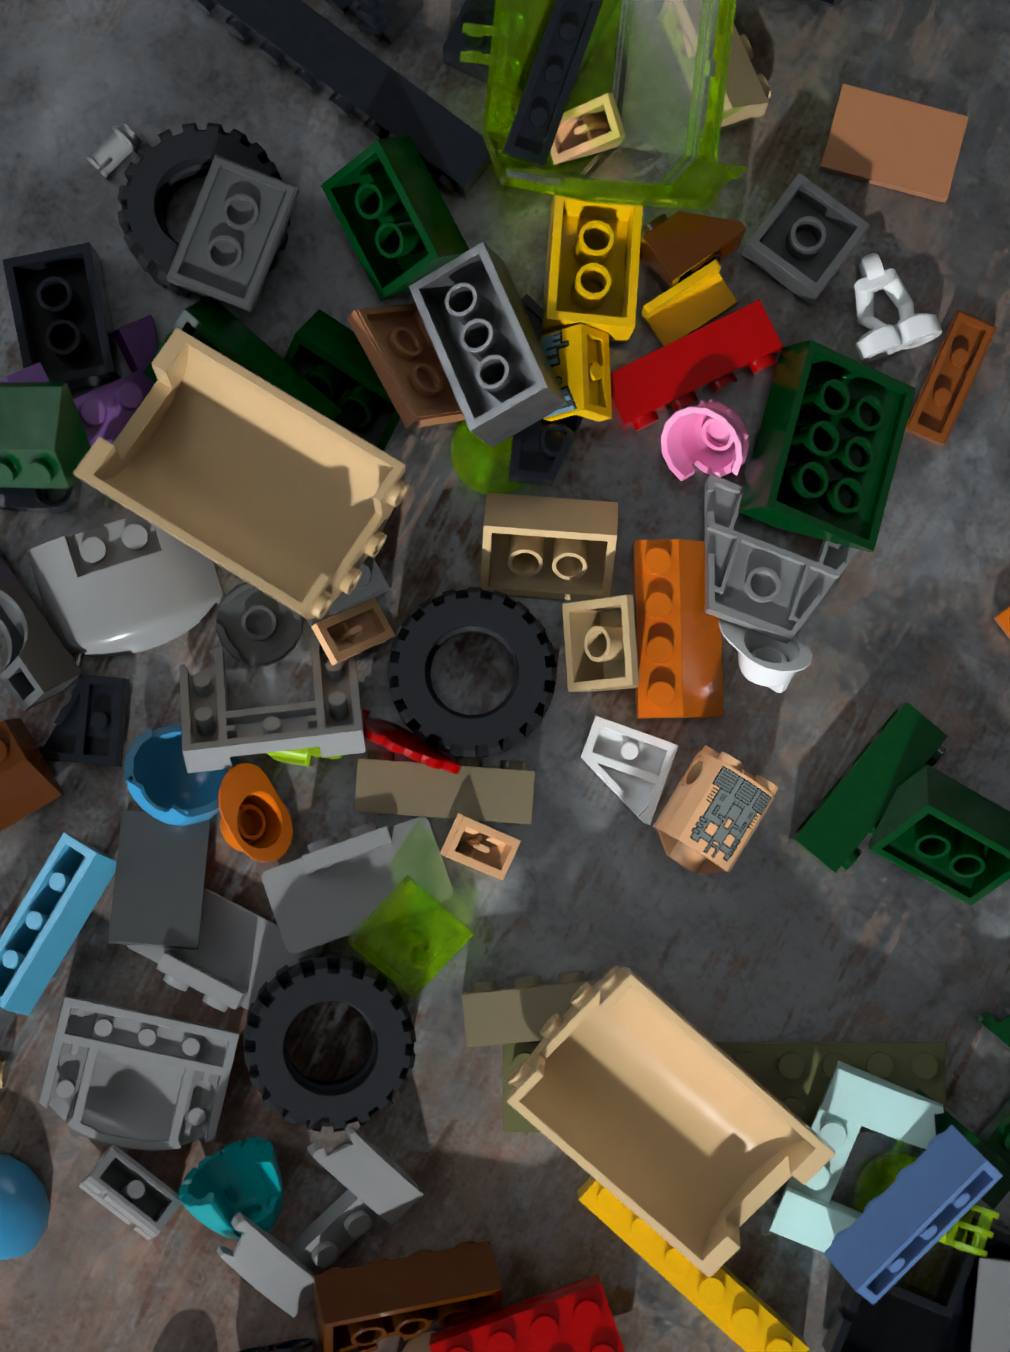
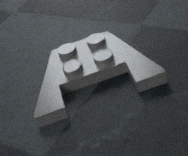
M710 474L704 484L705 613L787 644L859 550L823 540L817 559L814 561L735 531L734 525L739 513L738 509L744 487Z

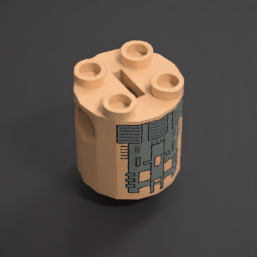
M705 745L702 751H698L654 823L653 828L658 832L666 856L696 875L720 872L729 873L773 802L778 787L758 774L753 776L743 770L745 765L736 758L723 751L719 753Z

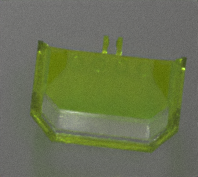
M495 0L493 26L463 23L462 33H466L468 36H492L490 54H482L481 51L475 50L461 51L460 62L489 65L482 136L501 185L593 203L708 210L719 198L717 193L730 179L737 180L748 168V166L717 162L736 0H603L564 112L604 94L613 93L626 136L619 147L558 165H554L551 153H549L544 169L506 156L502 152L556 0Z

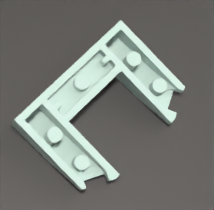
M838 1060L810 1127L833 1147L836 1155L805 1185L800 1183L793 1175L789 1178L772 1218L769 1231L825 1252L832 1245L834 1237L840 1231L849 1228L863 1214L831 1200L861 1126L927 1150L930 1141L936 1136L934 1114L944 1113L943 1104Z

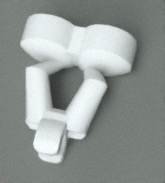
M877 253L865 255L861 259L858 269L862 279L857 280L854 284L857 323L871 329L855 343L863 364L881 360L903 349L923 345L942 334V328L935 314H914V302L895 269L884 270ZM884 290L898 308L900 320L896 325L885 324L874 317L875 292Z

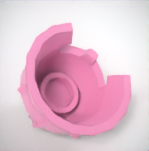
M712 398L707 402L701 400L694 407H688L675 412L665 422L661 434L662 455L668 468L680 481L695 473L696 469L692 464L701 471L720 478L731 472L737 475L740 466L746 461L749 448V434L746 424L737 411L724 405L722 402L715 401Z

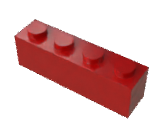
M760 299L611 372L612 409L622 429L626 430L633 426L636 432L643 430L659 421L658 413L670 407H673L675 412L685 409L699 401L696 394L712 388L714 393L720 392L738 381L735 375L749 368L755 374L775 364L777 361L774 356L779 354L783 345Z

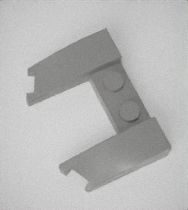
M311 636L310 646L315 701L229 711L223 647H216L210 650V658L214 665L193 676L189 673L185 664L180 665L182 752L187 773L232 768V757L311 747H320L322 758L365 753L366 746L356 655L332 666L326 653L322 652L323 648L317 637Z
M351 1126L345 1128L350 1143L344 1144L334 1151L326 1153L319 1140L306 1148L310 1155L348 1190L297 1238L286 1246L270 1233L261 1229L241 1212H238L231 1224L236 1231L243 1232L234 1251L225 1246H219L217 1249L220 1257L293 1318L314 1299L313 1275L321 1274L328 1266L333 1264L380 1217L390 1225H393L424 1196L406 1170Z

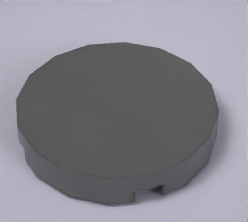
M244 582L236 585L223 597L217 613L216 632L222 647L234 659L249 666L268 667L284 661L297 648L303 635L304 617L250 583Z

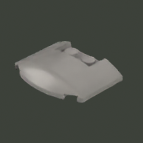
M133 515L67 537L64 535L27 550L51 629L67 651L91 655V657L135 654L166 644L200 624V620L209 612L214 604L217 603L219 606L225 596L214 561L139 515Z
M64 996L39 1103L46 1110L49 1105L66 1121V1125L90 1138L120 1147L138 1150L180 1149L181 1145H186L205 1137V1142L213 1140L217 1132L239 1033L196 1021L190 1022L115 1006L108 1002Z

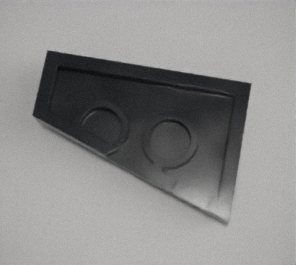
M573 415L552 422L542 418L513 435L508 481L552 486L584 417Z

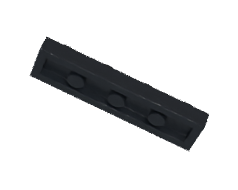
M603 0L555 1L502 154L544 169Z

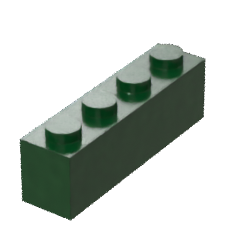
M908 702L899 704L790 836V839L829 872L836 873L839 868L847 871L862 853L857 846L867 834L873 836L897 788L922 769L923 766L928 764L933 767L946 751L941 744L948 735Z

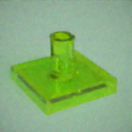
M407 875L351 934L348 942L350 946L412 998H415L474 934L471 928L413 878Z

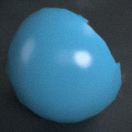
M172 724L154 730L150 728L134 740L125 756L124 776L128 790L144 811L166 824L181 827L209 820L220 812L218 793L221 781L229 769L187 773L182 752V726ZM237 756L232 757V767L240 763Z
M0 1154V1260H7L25 1255L37 1246L48 1227L50 1201L45 1183L43 1184L28 1165L11 1157L9 1154Z

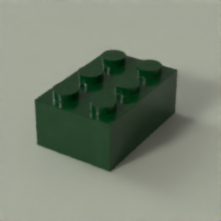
M410 135L377 139L321 185L380 301L412 295L408 286L470 250Z

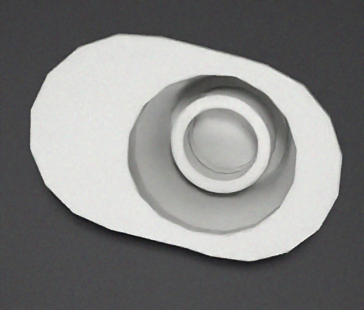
M719 618L720 631L727 641L738 650L739 668L742 675L749 681L757 685L769 687L776 693H782L787 689L795 673L804 670L811 664L812 651L798 637L794 636L786 644Z

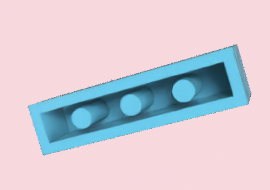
M65 832L62 834L0 937V1007L2 1009L26 1016L31 1014L115 874L117 860L84 840Z

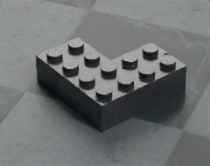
M973 1215L971 1225L977 1226L979 1217ZM992 1223L990 1231L994 1235L992 1239L987 1238L984 1248L988 1252L987 1257L1010 1260V1230ZM968 1232L965 1244L971 1245L974 1233ZM956 1249L937 1296L898 1280L873 1305L847 1282L840 1298L846 1309L844 1311L836 1308L822 1343L826 1352H970L979 1256Z

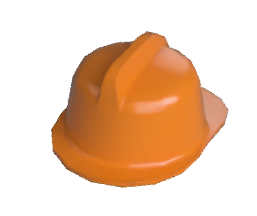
M251 763L235 765L225 774L218 793L219 810L221 812L219 820L221 834L233 849L246 853L251 859L262 863L276 861L286 853L291 844L293 834L291 816L269 778L260 767Z

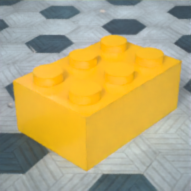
M555 191L549 213L541 334L551 333L582 323L609 333L610 341L628 342L635 328L643 199Z

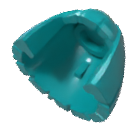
M250 1137L246 1143L241 1139L224 1146L222 1151L216 1150L215 1156L209 1155L198 1163L199 1168L193 1167L182 1181L184 1185H181L179 1188V1198L184 1207L204 1226L233 1240L239 1241L243 1232L236 1231L231 1224L238 1212H241L268 1233L273 1229L281 1213L283 1186L280 1164L274 1147L265 1138L262 1140L261 1137Z

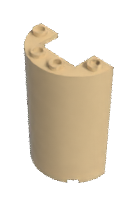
M176 328L151 363L157 377V382L113 444L99 436L73 474L307 619L315 617L321 619L342 591L348 595L354 590L362 575V571L359 569L367 556L374 558L383 547L387 535L382 531L393 508L401 503L409 488V483L404 481L406 465L179 328Z
M617 965L593 986L588 982L584 983L570 1000L572 1006L562 1017L556 1013L544 1024L540 1030V1035L544 1038L527 1061H522L507 1079V1082L512 1087L506 1102L710 1278L741 1248L739 1227L792 1175L805 1185L836 1153L830 1144L628 967L620 968Z

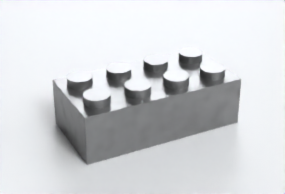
M481 242L408 286L469 430L491 448L567 405L504 261L484 242Z

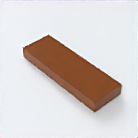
M959 309L954 312L908 416L906 432L940 447L945 446L997 326Z

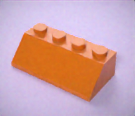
M684 539L634 540L632 544V582L639 686L635 688L636 719L724 717L722 633L718 624L719 618L705 613V541Z

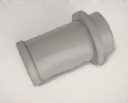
M125 122L118 128L114 125L112 127L114 132L91 155L86 157L105 178L132 151L136 154L139 151L137 146L142 140Z

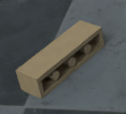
M369 750L368 759L358 758L354 802L355 812L456 819L459 813L477 821L531 824L535 771H526L527 762L500 760V769L482 767L483 759L456 757V761L461 763L462 767L459 774H453L443 769L431 768L413 759L412 762L394 761L395 752Z
M613 967L603 968L602 976L585 978L584 971H570L558 973V981L541 983L540 975L514 978V986L497 987L496 980L471 982L470 990L462 991L461 994L467 1048L541 1041L544 1037L540 1035V1030L544 1024L556 1013L562 1017L572 1006L570 1000L575 992L586 982L593 986L605 977Z

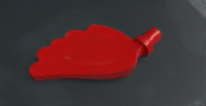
M362 709L364 737L369 741L382 745L392 752L404 754L431 768L443 769L453 774L460 773L461 763L426 744L405 728L386 720L371 718V711Z

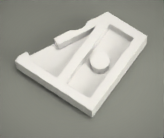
M595 716L580 758L643 823L651 825L679 745Z

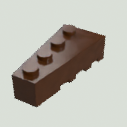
M465 1241L450 1249L434 1252L432 1250H420L409 1257L394 1260L380 1258L372 1260L364 1266L348 1269L334 1267L324 1271L322 1274L313 1275L314 1322L321 1352H344L357 1347L359 1352H371L378 1350L377 1342L382 1339L398 1335L403 1337L404 1341L421 1336V1333L426 1331L431 1323L439 1321L440 1326L446 1328L498 1311L501 1306L502 1285L490 1241L480 1243Z

